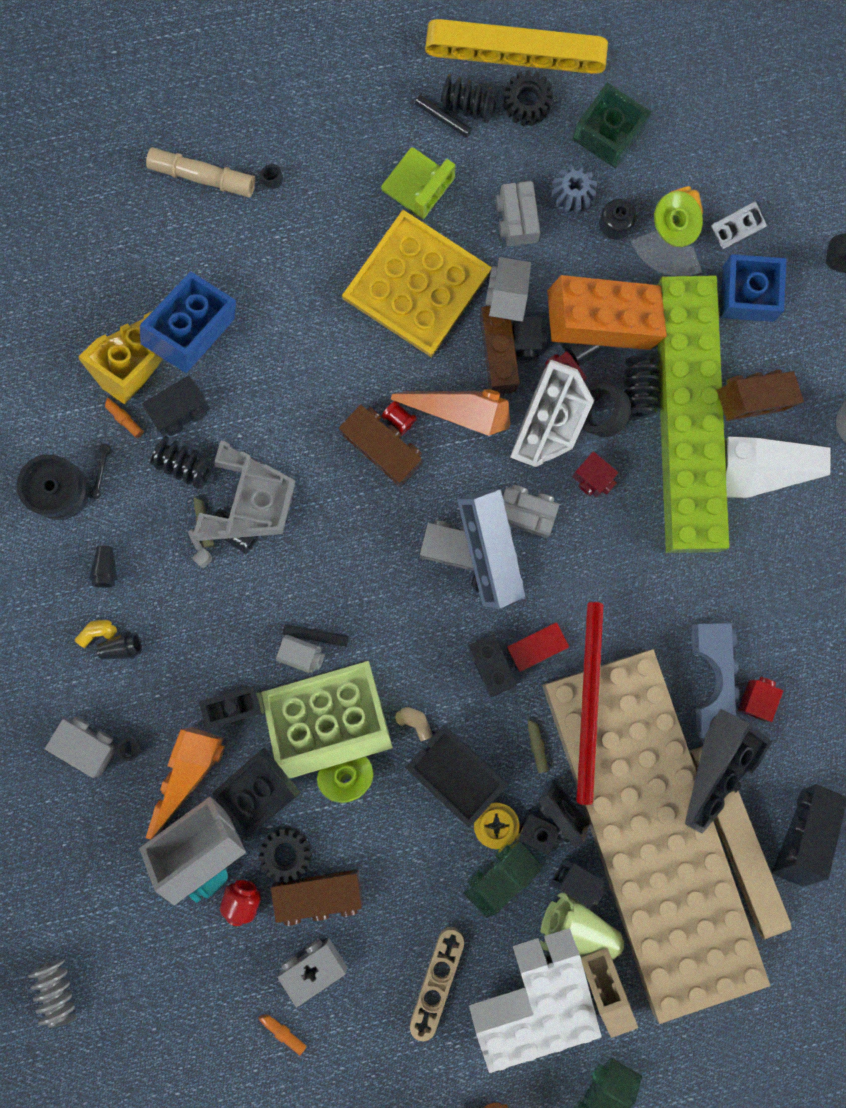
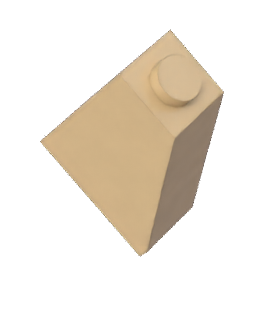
M608 948L581 957L599 1013L611 1038L637 1029V1022Z

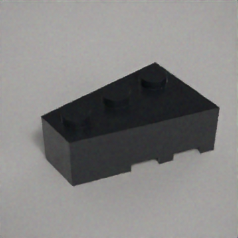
M814 784L800 792L796 811L772 874L802 887L829 879L846 809V796L818 784Z

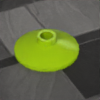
M673 191L664 195L659 200L655 208L654 222L659 236L667 244L673 247H685L692 244L699 237L702 230L703 217L698 203L692 196L682 191Z
M366 756L319 770L317 784L321 793L327 799L339 803L350 802L361 797L369 789L373 780V768ZM346 779H351L349 782L343 783Z

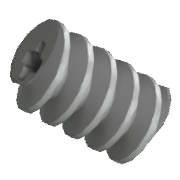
M65 959L42 964L28 975L29 978H38V982L31 986V990H40L41 992L33 998L34 1002H43V1005L35 1010L36 1013H45V1017L38 1021V1025H48V1027L53 1028L68 1024L77 1018L76 1014L70 1013L75 1008L74 1003L66 1002L72 997L71 991L64 990L70 985L68 979H61L67 974L66 968L59 967L65 962Z

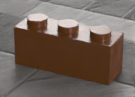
M483 306L480 312V323L489 390L500 394L517 392L520 383L511 319L489 316L491 306Z
M781 369L765 374V376H763L762 372L747 376L745 379L743 375H738L726 380L727 385L717 389L726 421L784 412L804 403L794 371L782 373Z
M360 404L338 428L339 432L401 488L422 465V458L420 457L422 453L412 443L406 445L399 439L401 434L392 425L386 427L380 422L381 416L373 408L368 407L366 409Z
M358 869L299 878L289 882H275L271 887L275 922H284V926L299 924L303 918L312 917V921L325 920L330 918L329 914L341 913L343 917L357 914L358 910L363 907Z

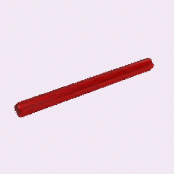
M589 602L587 604L577 803L581 805H592L594 799L604 605L601 602Z

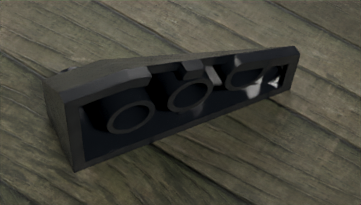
M720 709L717 716L711 720L709 730L705 736L685 824L703 834L724 808L725 797L732 791L737 793L742 786L739 782L747 771L753 773L773 741L749 723Z

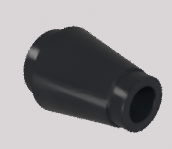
M96 547L89 579L92 580V586L98 588H111L115 586V581L118 580L113 547Z
M129 631L97 645V654L101 660L134 659L142 651L139 635Z

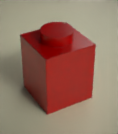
M760 677L759 680H749L737 711L761 721L772 722L784 690L776 688L775 681Z

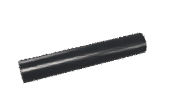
M422 95L417 97L415 105L467 138L472 130L471 127Z
M287 624L283 628V635L287 634L296 638L347 647L349 636Z

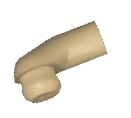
M405 707L396 713V722L401 726L406 724L415 727L420 741L433 737L423 712Z

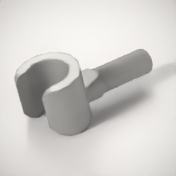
M194 529L188 531V534L198 551L192 556V559L204 568L212 561V556L200 541L193 539Z

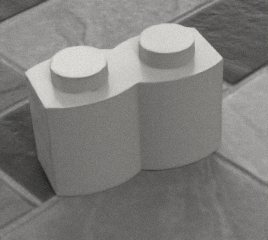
M286 634L276 656V661L308 673H313L314 669H320L325 654L321 653L322 647Z

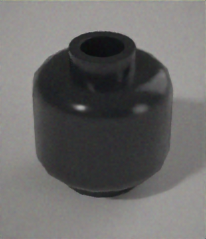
M614 199L608 202L603 208L599 219L602 233L609 239L614 240L623 239L628 236L637 218L634 206L624 199Z

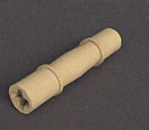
M153 147L150 148L147 154L146 166L150 170L171 175L173 178H178L179 176L199 184L217 187L222 192L227 191L249 198L253 194L255 176L231 170L229 167L223 169L206 162L184 158L182 154H174Z

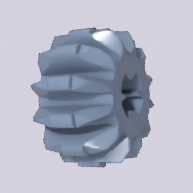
M572 165L568 167L567 172L561 169L558 173V178L553 179L552 186L554 189L551 193L552 198H557V207L565 205L566 213L569 212L570 208H573L576 214L580 212L581 207L587 210L590 207V201L595 200L597 195L596 191H594L597 187V181L591 180L592 172L583 173V166L578 171H575Z

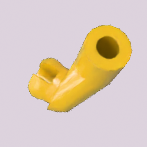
M109 620L91 621L74 640L81 647L86 648L97 636H104L106 639L113 638L117 628L111 625L112 622Z

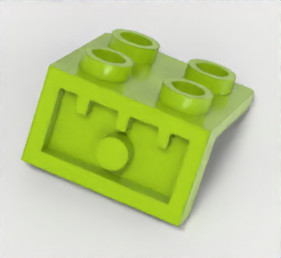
M411 147L382 184L381 190L418 217L424 219L455 179L456 164L446 159L440 166Z

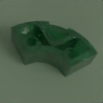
M520 841L512 846H509L507 843L503 845L495 854L496 859L482 872L479 869L476 870L467 880L469 886L463 894L486 918L499 913L517 893L531 883L543 868L538 859Z
M610 1058L604 1066L599 1064L596 1067L589 1089L582 1102L578 1101L574 1108H631L636 1103L642 1075L617 1060Z

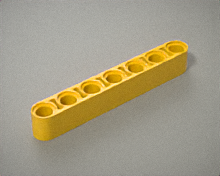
M434 19L428 23L425 44L426 53L433 57L598 74L606 69L608 50L607 39L600 36Z

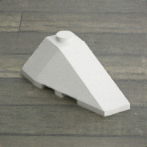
M728 437L724 440L728 498H749L830 475L829 447L747 437Z

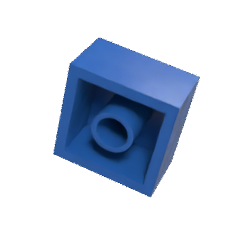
M731 254L722 268L720 318L774 322L784 312L786 258Z

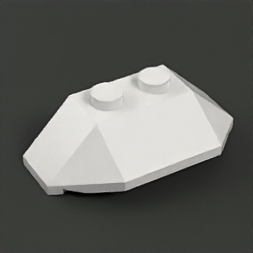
M553 360L549 361L524 417L510 458L537 467L543 464V462L573 449L594 402L577 369Z

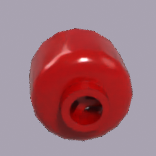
M237 880L225 888L220 904V912L229 924L241 926L255 919L261 901V894L256 885L248 880Z

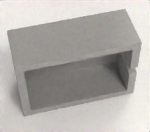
M209 797L139 848L155 892L173 905H176L246 853L238 834L235 832L236 829L230 816L213 798Z

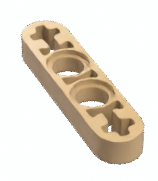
M455 927L443 929L438 936L411 1017L410 1031L412 1036L418 1041H427L434 1036L464 947V938L461 931ZM451 934L455 935L458 945L453 944L450 950V956H455L454 960L447 955L438 954L439 951L445 954L447 943L443 939L450 938ZM438 962L447 963L450 966L448 975L444 977L437 976L433 970L435 964ZM429 990H436L441 996L440 1001L435 1005H429L424 1000V995ZM424 1010L430 1012L428 1016V1026L430 1029L425 1028L423 1032H419L416 1022H422Z

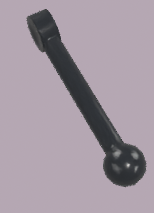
M102 444L99 448L102 454L95 486L90 492L92 499H98L101 496L100 485L107 455L112 450L108 444Z

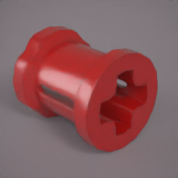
M393 401L381 415L383 420H388L399 430L398 432L401 436L417 420L415 415L411 416L397 401Z

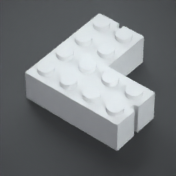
M570 928L544 936L553 961L550 964L546 962L538 938L513 946L525 988L469 1005L475 1032L489 1073L504 1070L510 1066L532 1061L536 1058L601 1038L581 957Z

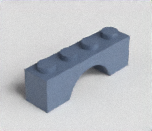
M732 623L691 625L692 653L707 660L713 668L716 678L715 690L711 698L705 704L695 708L696 737L705 738L711 720L717 716L720 709L740 719L739 715L736 714L735 703L739 701V690L734 683V675L738 672V662L736 658H733V646H736L737 636L736 631L732 630Z

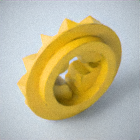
M494 802L474 822V831L478 840L486 847L502 849L512 844L519 832V820L516 813L508 805ZM496 813L501 823L509 824V826L499 829L498 838L495 837L493 828L484 826L493 823Z

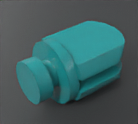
M225 868L189 894V897L196 903L202 899L201 895L207 899L210 896L212 897L227 882V869Z

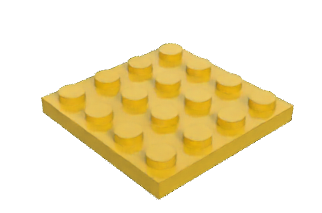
M402 210L345 290L342 298L432 358L491 273L492 267L405 210Z

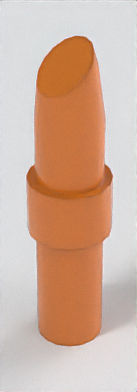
M107 398L105 408L114 416V419L121 426H124L135 438L141 437L144 430L131 419V416L124 409H121L115 402Z
M268 1014L258 1017L259 1021L275 1035L276 1039L281 1043L284 1042L299 1056L306 1049L307 1045L293 1035L291 1030L284 1024L281 1025Z

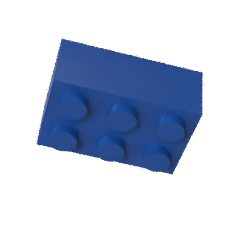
M190 271L140 324L141 345L187 373L234 321L236 300Z

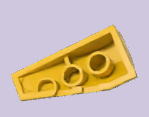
M152 311L145 314L142 320L130 326L127 323L121 326L119 331L109 336L105 334L97 338L79 355V360L101 388L123 404H126L135 395L163 360V358L141 345L140 324Z

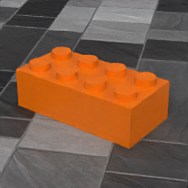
M561 275L547 290L552 342L651 350L667 337L662 290L659 285Z

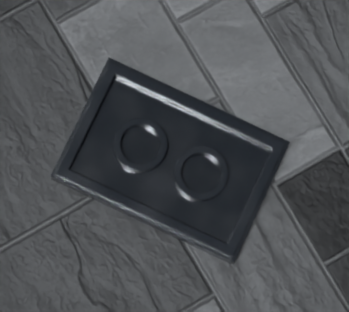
M264 747L220 785L212 795L243 834L248 837L301 792Z

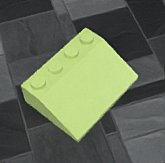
M369 661L261 692L274 760L289 778L393 748Z

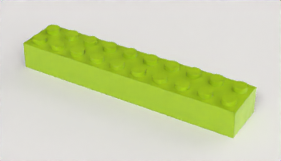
M717 276L661 277L657 285L661 286L667 337L657 345L658 366H660L659 395L666 553L722 552L729 549L723 409L717 393V389L722 387Z

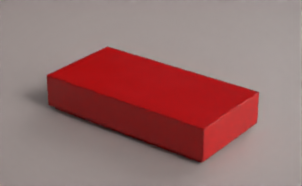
M556 622L508 646L507 649L518 671L521 672L569 648V645Z

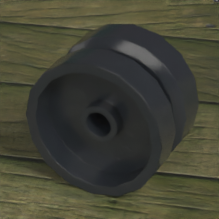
M54 454L40 455L29 460L21 469L17 478V493L21 502L30 511L52 520H67L76 516L85 507L89 498V482L85 473L65 458Z

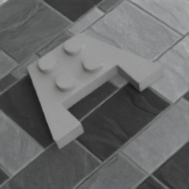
M220 441L214 461L215 467L241 472L239 484L229 518L199 513L193 539L201 541L283 534L295 488V480L266 464L262 465L256 462L243 451L241 453L231 448L227 442Z

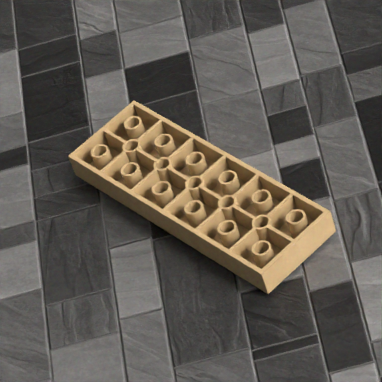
M653 649L600 666L594 799L592 805H583L652 1014L661 1024L769 987L770 983L714 822L708 826L703 834L685 824L697 773ZM584 671L542 685L576 787L578 783Z

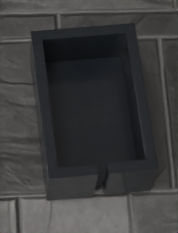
M443 725L427 743L431 749L427 751L425 748H422L405 768L470 828L508 786V783L446 725Z

